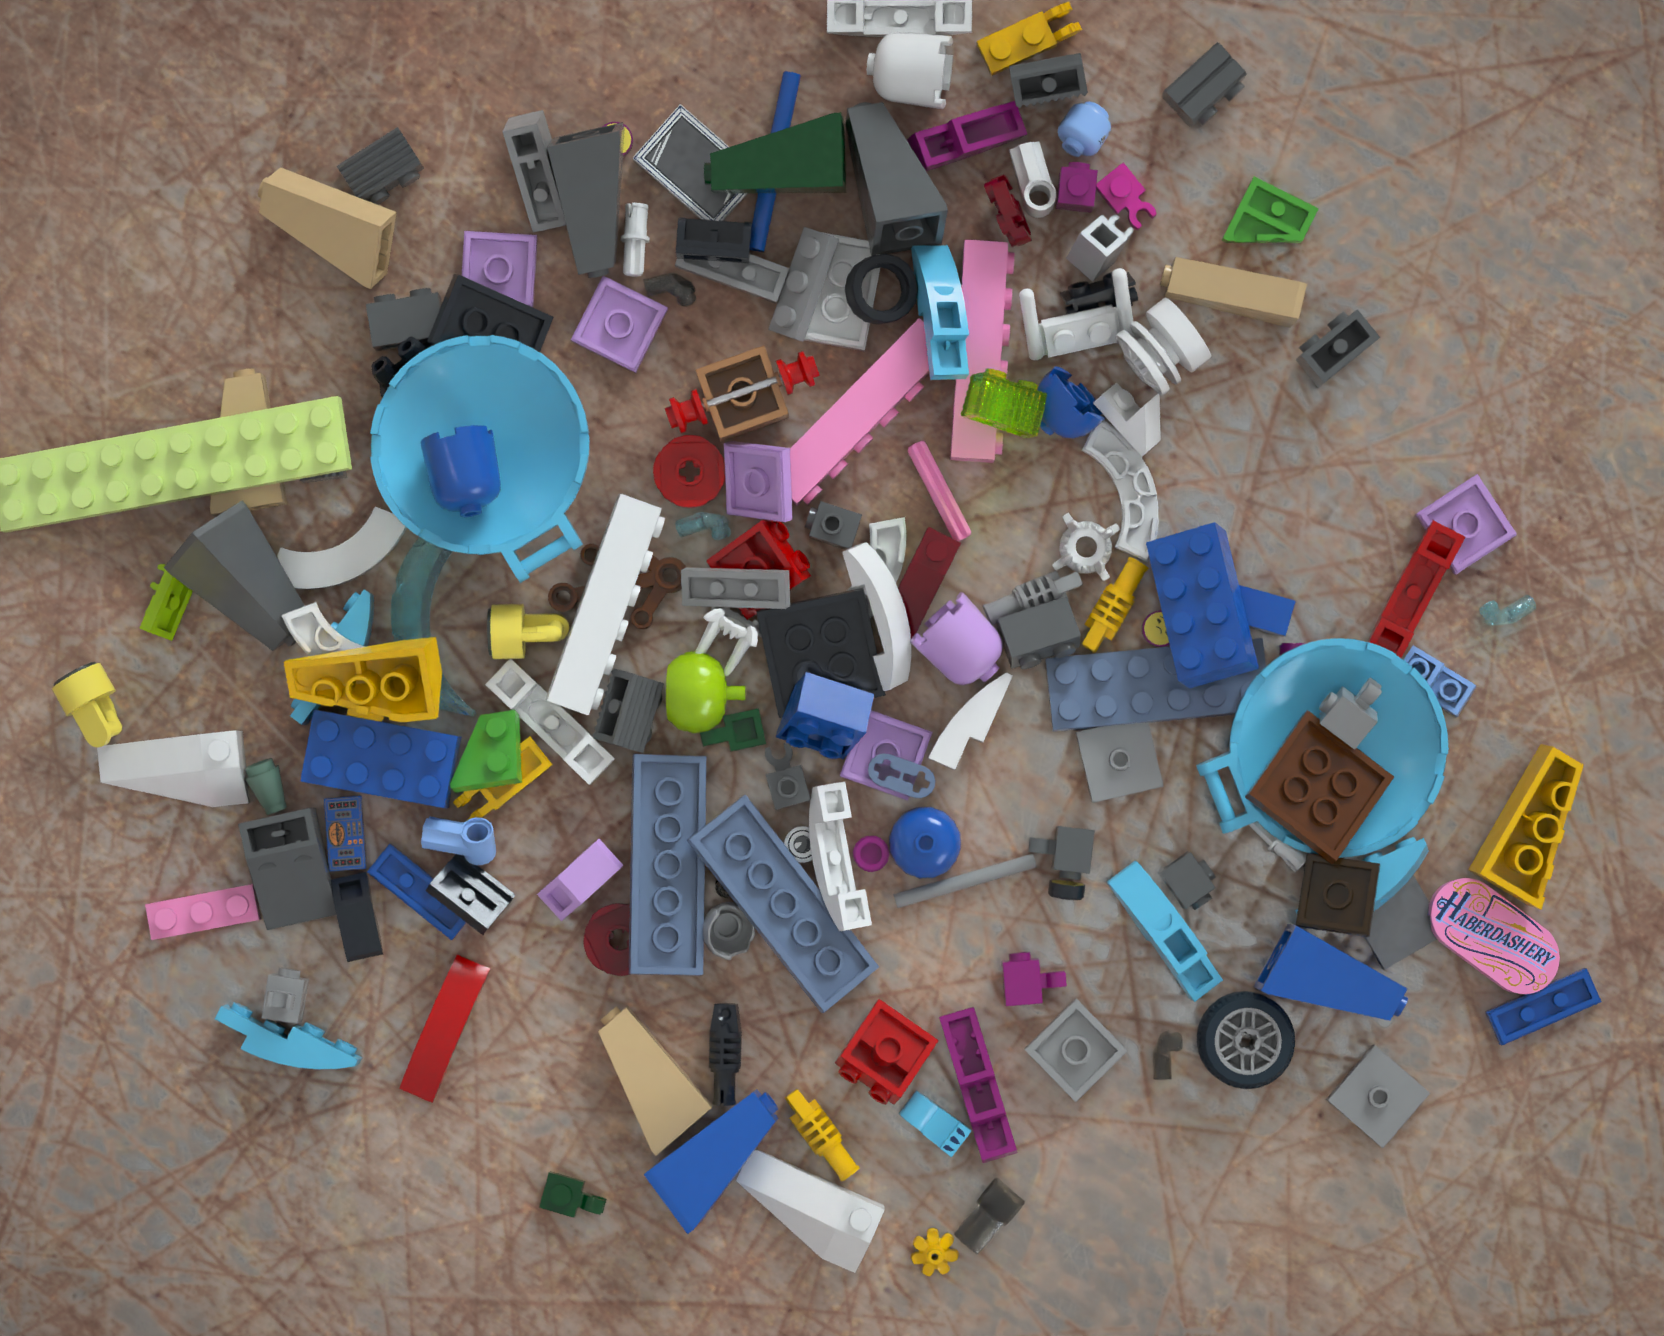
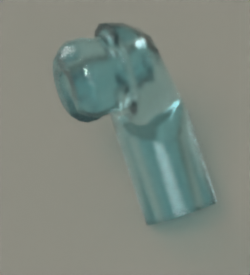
M699 512L676 520L675 523L677 532L681 537L711 529L712 538L715 540L724 539L731 535V529L728 526L730 521L724 515Z
M1524 595L1500 610L1498 603L1492 600L1481 606L1479 612L1484 617L1483 622L1489 626L1513 624L1535 611L1536 603L1531 596Z

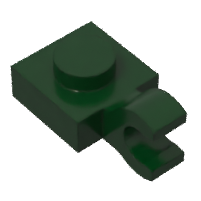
M759 708L723 716L725 727L700 732L703 747L728 741L730 752L766 744Z
M550 1171L539 1208L573 1218L576 1216L578 1208L601 1215L607 1199L583 1192L585 1185L583 1180Z

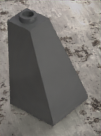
M863 102L854 107L847 108L845 129L871 256L911 250L912 246L942 245L948 213L947 205L884 103L871 104Z
M623 122L554 137L547 147L578 275L587 273L588 278L609 274V268L614 267L616 263L625 132Z
M242 500L193 531L164 568L169 574L272 651L284 643L290 647L296 641L287 629L281 615L305 605L249 508Z

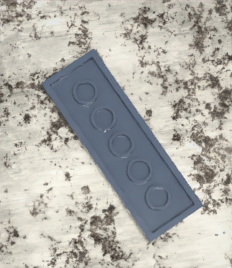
M1263 638L1252 639L1259 669L1193 688H1188L1178 681L1170 647L1075 655L1063 658H1046L1052 731L1235 715L1245 691L1254 678L1266 667Z
M632 755L629 974L703 975L705 863L687 840L706 825L707 756Z
M746 795L740 797L687 840L821 1013L826 1012L879 968L878 964L851 930L839 931L827 910L819 888Z

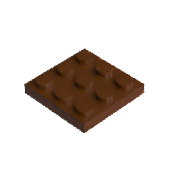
M1307 710L1285 738L1247 792L1245 798L1332 864L1338 860L1394 776L1358 748L1354 750L1322 726L1320 719Z

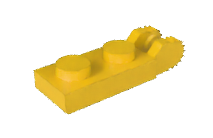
M1070 2L1055 6L1045 13L1041 11L978 40L976 44L991 76L1008 69L1009 66L1017 65L1056 47L1058 42L1079 33L1082 30L1079 22L1070 23L1055 33H1052L1048 22L1064 17L1072 11Z
M531 736L520 743L522 783L465 791L453 801L457 808L465 806L478 792H481L488 800V803L471 813L467 820L475 817L484 818L493 809L498 810L553 765Z

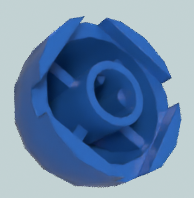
M1057 366L1049 371L1037 386L1034 395V407L1039 417L1036 419V422L1048 435H1052L1055 432L1063 438L1085 436L1103 422L1105 417L1101 416L1103 413L1093 404L1096 399L1082 383L1077 386L1069 382L1068 379L1072 374Z
M916 807L903 813L893 824L889 836L890 853L895 864L906 874L919 879L935 878L946 873L957 861L961 850V834L955 821L944 811L933 807Z

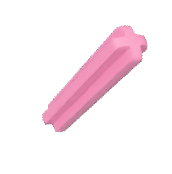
M919 441L908 448V453L952 539L959 542L969 537L971 530L927 444L924 441Z

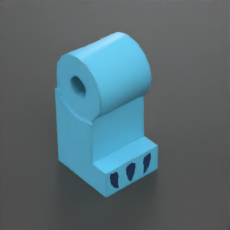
M917 1090L899 1112L901 1117L917 1128L926 1138L936 1144L950 1157L955 1154L971 1133V1129Z

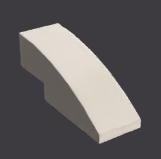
M1009 673L1001 675L969 699L952 717L940 734L928 759L955 770L969 737L983 743L1013 675Z

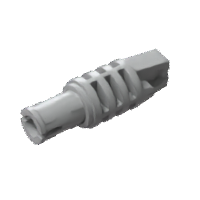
M1053 571L1016 586L1012 590L1011 595L992 603L984 604L983 609L988 621L994 626L1000 617L1066 597L1067 591L1080 587L1083 583L1078 571L1062 578L1059 577L1057 571Z

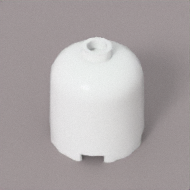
M904 32L890 33L885 36L878 44L876 54L869 53L867 60V75H873V83L877 93L883 99L891 102L944 109L946 99H940L942 90L949 91L953 55L946 54V46H952V36Z

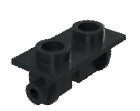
M1112 272L1102 277L1103 280L1090 284L1087 281L1077 282L1068 286V290L1060 292V296L1065 304H1071L1065 307L1066 315L1098 308V302L1101 301L1105 302V306L1112 305V307H1117ZM1127 272L1128 287L1136 285L1133 277ZM1135 287L1129 288L1131 306H1133L1132 302L1138 301Z

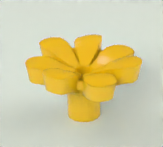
M936 1228L927 1230L926 1240L921 1236L915 1237L913 1246L919 1251L911 1254L912 1263L923 1264L922 1273L926 1276H931L935 1269H938L942 1275L948 1273L950 1266L947 1262L957 1261L959 1257L956 1249H950L954 1242V1237L950 1233H946L939 1238V1231Z

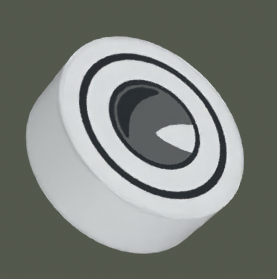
M799 826L792 829L787 834L784 845L798 862L811 861L809 827Z

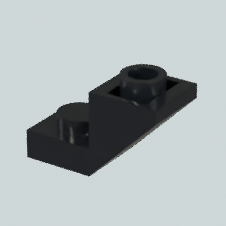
M367 872L331 879L334 906L347 962L383 955L380 929L373 909Z

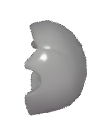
M735 902L721 903L711 908L704 918V943L713 954L725 960H731L733 956L748 951L750 942L755 936V928Z

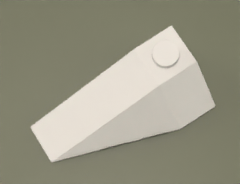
M235 730L105 745L97 748L101 783L210 807L250 803L248 783L244 779L247 777L245 771L246 760L243 731Z
M757 1149L741 1168L736 1180L818 1256L854 1273L871 1243L885 1210L883 1204Z

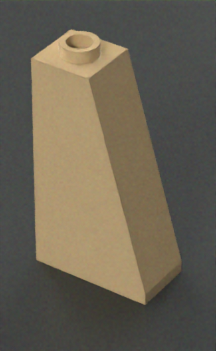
M281 167L268 178L263 179L258 190V197L261 198L259 209L261 215L364 287L371 289L387 275L397 212Z
M1175 257L1172 266L1165 264L1160 286L1166 287L1164 297L1291 328L1299 319L1307 283Z
M255 369L238 370L233 372L234 378L224 379L220 417L271 408L266 377L261 373L255 374ZM284 482L211 495L210 512L211 515L217 517L242 500L250 511L288 505Z
M616 1006L600 1020L604 1027L598 1032L648 1145L655 1156H657L706 1114L713 1105L628 1006L622 1011Z

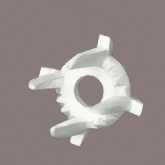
M1069 512L1062 516L1068 528L1060 540L1059 551L1061 558L1052 564L1055 571L1067 565L1075 572L1078 571V573L1084 574L1097 572L1103 581L1109 579L1110 576L1105 569V564L1109 561L1112 553L1110 537L1120 530L1118 524L1115 523L1104 529L1099 524L1091 521L1077 522L1073 520ZM1087 536L1095 541L1097 549L1093 556L1082 557L1077 553L1076 543L1079 538Z
M712 607V611L703 617L709 623L695 653H706L720 629L721 631L724 630V636L729 634L730 639L733 637L739 639L724 669V676H728L739 664L750 646L756 647L758 637L762 638L759 622L755 619L753 622L746 620L745 617L730 610V607Z

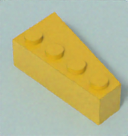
M1540 744L1468 870L1523 903L1542 910L1545 897H1543L1548 879H1551L1555 866L1553 861L1557 847L1562 842L1565 832L1563 827L1567 813L1571 811L1584 765L1553 746Z

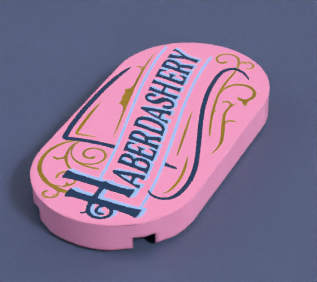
M1462 878L1443 884L1433 894L1429 903L1428 916H1430V927L1436 939L1499 987L1511 993L1531 994L1544 989L1554 979L1560 961L1559 949L1554 937L1547 929L1488 885L1476 879Z

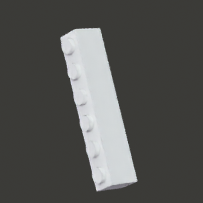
M621 493L618 494L548 690L546 701L589 715L591 709H598L604 693L603 689L598 688L603 674L610 675L616 659V655L611 654L615 640L622 641L627 629L628 621L623 619L627 606L634 607L641 587L635 585L640 571L646 573L653 552L647 550L652 537H659L665 521L664 517L659 516L662 508Z

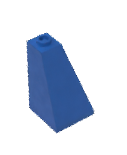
M1287 924L1253 986L1255 989L1269 995L1389 1021L1393 1015L1398 1017L1402 1013L1408 1001V997L1404 996L1408 988L1292 924Z
M756 1089L644 1173L646 1179L687 1234L703 1221L779 1119L775 1114L779 1110L778 1106L767 1092L761 1095L758 1089Z

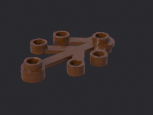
M587 544L582 548L580 556L586 565L593 566L594 561L589 562L585 559V552L590 548L598 551L599 546ZM652 555L648 570L651 572L638 575L635 585L640 586V589L654 587L643 606L636 608L631 614V622L636 628L647 629L653 622V614L667 593H676L682 589L681 570L686 568L681 560L674 557H666L659 560ZM674 569L677 572V578L673 582H666L663 578L665 570ZM557 583L548 593L549 604L559 612H568L576 606L577 602H580L585 586L573 588L568 583ZM561 591H567L570 594V601L565 605H561L557 601V595ZM644 611L648 614L649 620L645 625L636 623L635 616L638 612Z

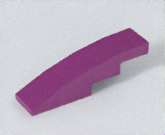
M971 1007L939 1017L982 1163L1018 1153L975 1008Z

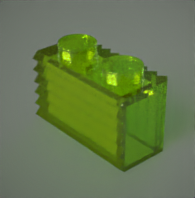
M989 368L985 369V372L972 374L966 392L967 396L964 399L965 403L961 412L962 417L1023 438L1038 436L1047 399V393L1038 391V384L1026 380H1017V383L1006 379V373Z

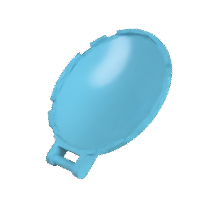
M467 335L445 340L423 350L397 372L390 381V386L386 390L380 404L377 405L370 432L372 435V457L370 459L378 489L392 513L403 525L425 541L449 551L477 555L501 552L520 583L530 578L529 573L570 548L575 550L583 545L565 512L576 498L587 470L590 444L589 428L583 405L575 388L556 364L542 353L513 339L495 335ZM487 426V431L492 430L494 435L501 490L498 497L489 505L481 507V514L461 517L460 512L448 511L436 503L431 492L420 441L424 437L439 432L440 439L455 435V427ZM557 525L559 526L563 536L524 560H520L515 551Z
M1333 638L1312 641L1297 646L1274 659L1254 678L1238 704L1230 732L1229 751L1196 765L1199 775L1204 776L1222 820L1219 822L1222 833L1232 832L1257 821L1281 842L1306 853L1318 854L1246 799L1245 795L1303 713L1308 710L1320 719L1322 711L1319 710V706L1330 692L1336 694L1343 686L1356 696L1364 683L1371 677L1382 686L1380 689L1382 693L1370 705L1377 712L1378 722L1356 748L1392 774L1394 778L1339 858L1365 855L1391 845L1405 836L1419 823L1420 818L1425 814L1429 806L1434 803L1445 777L1443 774L1449 750L1445 718L1436 695L1427 681L1415 668L1397 656L1396 653L1376 644L1356 639ZM1227 766L1246 810L1237 815L1233 811L1217 771Z

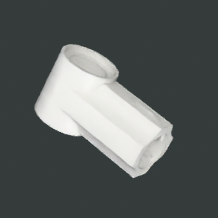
M1028 142L1010 149L1009 153L1023 198V208L1032 217H1044L1053 210L1056 200V189L1051 183L1040 142ZM1034 191H1042L1047 194L1049 201L1045 205L1038 206L1031 202L1029 195Z

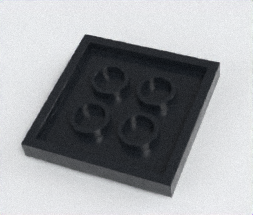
M863 588L793 602L786 609L765 608L756 610L779 718L783 717L793 689L805 672L872 693L874 698L886 696L873 656L877 655Z

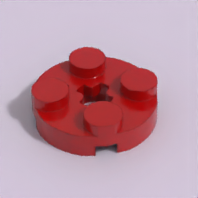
M696 435L679 436L668 442L655 458L653 467L654 481L659 491L669 502L682 508H698L706 505L719 495L725 483V461L716 446L705 438ZM689 461L693 462L694 468H700V475L694 476V481L687 482L686 477L679 474L680 469H684L686 462Z

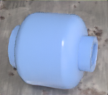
M1090 101L1074 104L1058 126V136L1063 142V149L1075 157L1095 155L1111 132V123L1108 120L1109 115L1107 111L1100 105Z

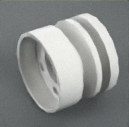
M1163 298L1146 312V317L1151 326L1149 331L1143 325L1134 321L1130 324V328L1135 338L1125 330L1116 335V340L1131 369L1144 383L1148 384L1161 396L1170 389L1163 374L1175 385L1181 382L1180 374L1175 366L1177 363L1186 370L1194 372L1211 358L1207 345L1195 327L1181 310L1167 298Z

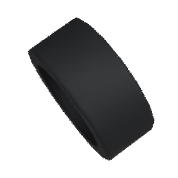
M889 254L870 256L854 265L847 276L845 284L846 300L852 312L864 322L876 325L898 321L907 315L916 302L918 292L916 276L909 264L898 256ZM873 269H888L896 275L900 282V299L889 310L880 311L873 309L863 298L862 281L866 274Z

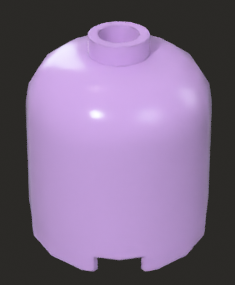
M960 592L956 597L957 604L955 605L951 600L944 604L924 623L928 629L922 634L923 636L921 637L916 633L910 642L953 683L967 685L979 678L986 682L999 669L995 662L1002 654L1003 641L998 631L963 592Z

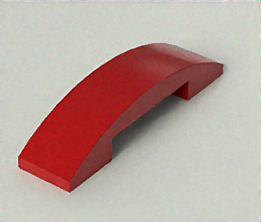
M1432 520L1397 581L1368 642L1384 647L1402 658L1414 636L1413 632L1446 570L1450 568L1466 538L1465 536Z
M458 954L456 955L416 1044L399 1089L431 1103L434 1102L449 1062L491 968Z

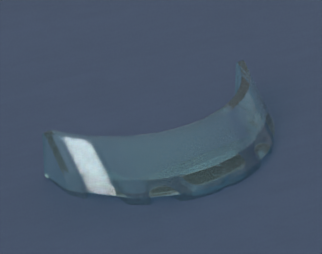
M421 537L410 548L397 574V586L392 594L391 626L394 642L431 637L430 607L433 591L438 576L453 551L435 546ZM442 673L439 709L476 717L478 710L469 707L456 694Z

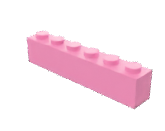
M964 241L961 288L969 329V336L965 340L969 375L966 379L955 380L950 460L993 463L995 454L1002 455L1003 433H997V418H1004L1005 397L999 396L1000 382L1007 381L1008 361L1001 360L1002 346H1009L1010 325L1003 324L1004 310H1011L1012 288H1006V274H1013L1015 256L1014 252H1008V242Z
M920 318L790 448L792 502L796 506L802 501L809 505L823 490L818 485L828 475L832 479L839 475L848 465L844 459L853 450L859 454L873 440L869 433L878 424L886 427L899 413L895 407L904 398L910 402L925 387L921 381L929 374L924 322Z

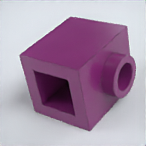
M1069 162L1068 167L1062 166L1059 172L1055 209L1091 213L1095 204L1098 170L1090 169V164L1082 162Z

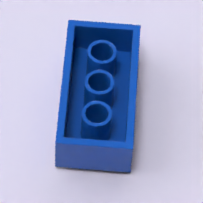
M1216 522L1146 542L1178 681L1188 688H1193L1259 669L1226 530Z
M314 710L300 782L449 808L452 792L450 782L456 771L462 737Z

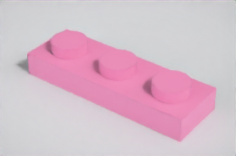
M253 884L145 904L151 940L261 920L257 895Z

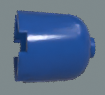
M471 425L455 427V435L441 439L439 432L424 437L420 441L431 492L436 503L448 511L460 512L461 517L481 514V507L489 505L498 497L501 490L493 431H487V426Z

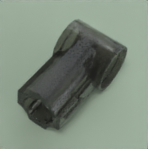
M995 1178L976 1201V1207L953 1233L977 1255L992 1239L1002 1225L1006 1226L1025 1203V1200L999 1178Z

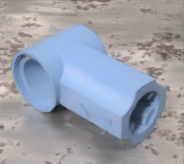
M431 816L426 818L421 838L422 848L464 855L465 859L474 865H484L494 859L496 855L494 830L492 824L487 819L475 817L466 822H459Z

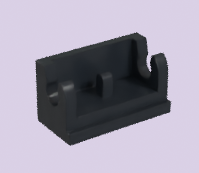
M679 217L676 257L677 259L749 264L752 222L742 223Z

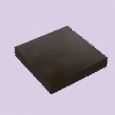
M1307 853L1296 926L1370 937L1381 867L1380 863L1338 858L1336 862L1331 864L1321 855Z

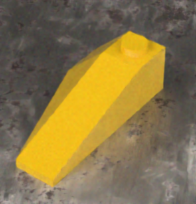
M436 637L401 640L290 659L283 662L290 698L330 707L336 705L354 709L356 713L365 715L372 713L389 717V720L397 722L438 718L442 668Z

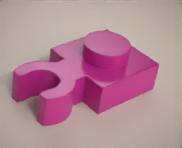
M1124 162L1096 184V190L1116 215L1124 209L1127 210L1129 213L1128 221L1134 229L1139 230L1142 227L1136 218L1138 211H1146L1152 219L1156 216L1157 213L1153 205L1148 202H1142L1139 199L1146 190Z

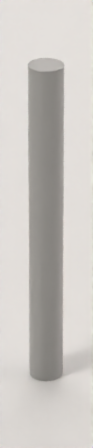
M1029 854L893 895L897 908H901L1037 868L1034 855Z

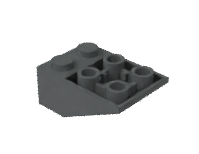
M316 808L302 809L238 824L246 862L267 930L336 915L331 876Z

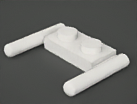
M1118 268L1112 272L1117 307L1108 305L1041 320L1040 324H1038L1033 291L1031 289L1021 290L1019 297L1029 358L1031 360H1039L1044 355H1048L1049 358L1117 343L1116 335L1122 330L1127 331L1134 338L1135 336L1130 328V324L1133 322L1126 271Z

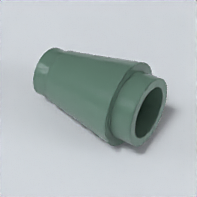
M272 758L259 761L245 768L247 777L244 779L261 806L265 809L267 815L287 807L279 765H275Z

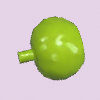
M690 651L676 657L667 667L666 713L667 720L677 729L691 733L709 731L720 723L725 714L727 700L746 699V686H727L726 676H724V669L720 661L706 653L697 654L695 653L696 651Z

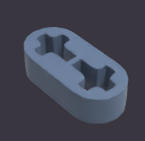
M884 753L875 756L869 763V777L879 786L914 798L927 797L935 788L934 774L925 766ZM884 759L891 761L890 768L901 772L899 779L893 776H887L884 781L878 779L879 772L874 770L875 764H882ZM919 771L924 772V779L929 782L928 788H921L919 793L914 792L913 784L903 780L904 774L917 776Z

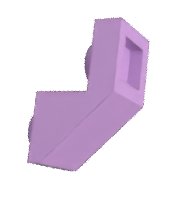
M598 839L537 895L562 921L611 878L623 864Z

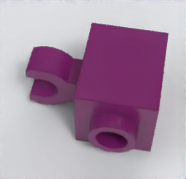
M1030 952L1010 953L1009 960L1001 961L1005 1006L1042 1004V988L1067 986L1066 972L1040 973L1039 959H1031Z

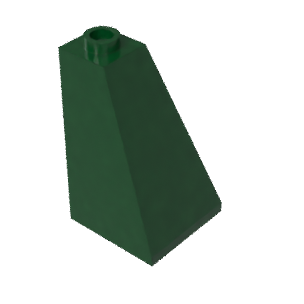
M831 113L710 153V163H704L705 185H711L713 193H846L845 121L842 113Z

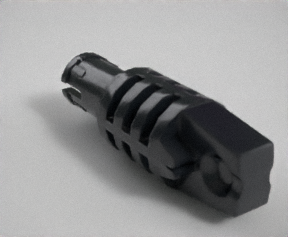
M735 1003L714 1004L709 1031V1068H711L710 1072H714L713 1105H721L723 1103V1106L736 1105V1073L741 1069L742 1030L739 1007Z

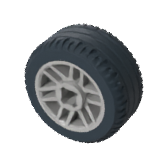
M1234 992L1217 999L1203 1014L1197 1030V1048L1203 1064L1217 1079L1235 1088L1255 1089L1272 1083L1287 1069L1294 1054L1295 1032L1285 1010L1272 999L1255 992ZM1244 1033L1252 1036L1249 1042L1250 1045L1247 1047L1240 1044L1242 1034Z

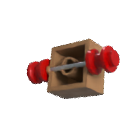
M764 345L696 369L695 371L705 398H702L703 402L701 403L697 389L691 391L689 400L679 402L674 397L670 398L671 406L664 409L671 428L679 426L680 432L683 433L686 432L687 423L698 420L703 425L709 424L704 409H706L707 413H711L720 441L724 442L788 419L789 413L779 387L782 386L781 382H783L787 395L793 394L794 385L805 382L809 387L815 386L813 378L820 375L813 355L806 357L803 351L798 352L797 361L789 364L784 363L781 359L776 360L780 375L778 372L774 373Z

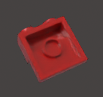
M765 519L760 521L706 560L710 568L789 570L790 591L811 577L807 570L810 568L808 558L800 550L794 552L787 541L790 537L785 525L779 521ZM739 608L746 620L757 614L756 610L765 609Z
M878 999L835 1061V1064L840 1067L838 1072L845 1080L854 1084L859 1080L869 1087L868 1093L875 1101L884 1105L889 1101L895 1105L939 1040Z

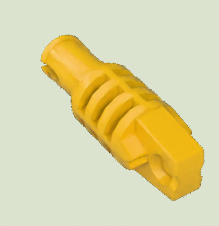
M1128 557V561L1115 583H1110L1109 586L1105 587L1084 623L1090 630L1082 645L1096 653L1105 637L1111 641L1113 640L1135 602V597L1132 596L1145 572L1149 569L1146 565L1132 557Z
M795 1089L785 1097V1100L795 1112L789 1119L815 1155L818 1154L819 1157L824 1156L839 1176L841 1182L860 1169L841 1144L843 1140L841 1133L816 1099L808 1103L798 1089Z

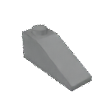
M540 110L508 118L502 132L533 233L565 226L566 222L547 148L552 138L544 111Z

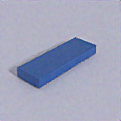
M391 843L367 871L368 874L450 940H453L466 924L464 920L425 891L434 878Z
M1583 968L1551 982L1538 992L1524 994L1487 1010L1485 1013L1499 1045L1502 1046L1602 1001L1587 968Z

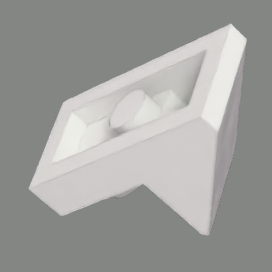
M1115 383L1093 402L1141 457L1161 440L1159 393L1140 408L1135 403L1133 396L1127 390L1122 389L1118 383Z

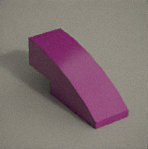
M1011 101L951 119L946 124L915 132L907 139V142L927 172L1022 138L1027 135V131L1015 101Z

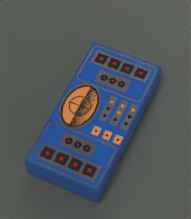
M362 796L324 799L329 871L366 869Z

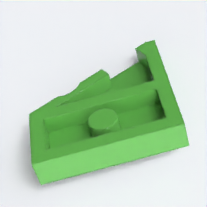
M1254 176L1222 241L1226 243H1301L1319 208Z
M516 710L479 716L450 782V788L455 793L522 783L520 718Z

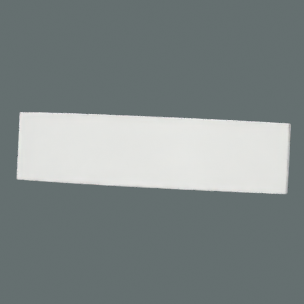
M827 0V33L865 37H885L890 33L896 32L932 35L972 33V0Z
M865 542L842 553L852 587L864 584L884 649L883 652L873 656L883 691H887L908 681L911 666V634L906 609L898 587L883 560Z
M509 659L485 684L511 710H516L519 717L589 785L614 761L615 758L596 739H593V736L562 706L546 701L547 692L512 659Z
M845 782L813 787L809 808V838L815 875L824 903L839 931L872 925L866 890L856 891L843 823V819L852 817Z

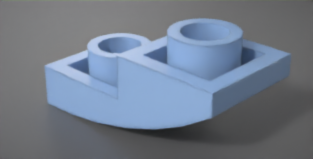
M1413 645L1404 660L1415 668L1427 681L1436 695L1441 708L1458 717L1475 691L1476 685Z

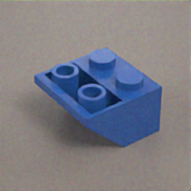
M805 672L793 689L778 727L776 738L785 740L786 743L793 747H807L819 751L821 755L827 758L844 759L866 734L874 694Z

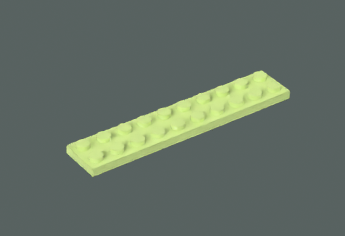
M339 396L0 458V531L7 533L352 470L342 399Z

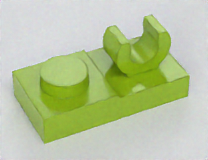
M159 564L157 569L164 573L159 584L155 582L150 584V587L156 590V593L152 596L150 604L146 609L140 629L172 641L193 591L169 574L164 568L165 564Z

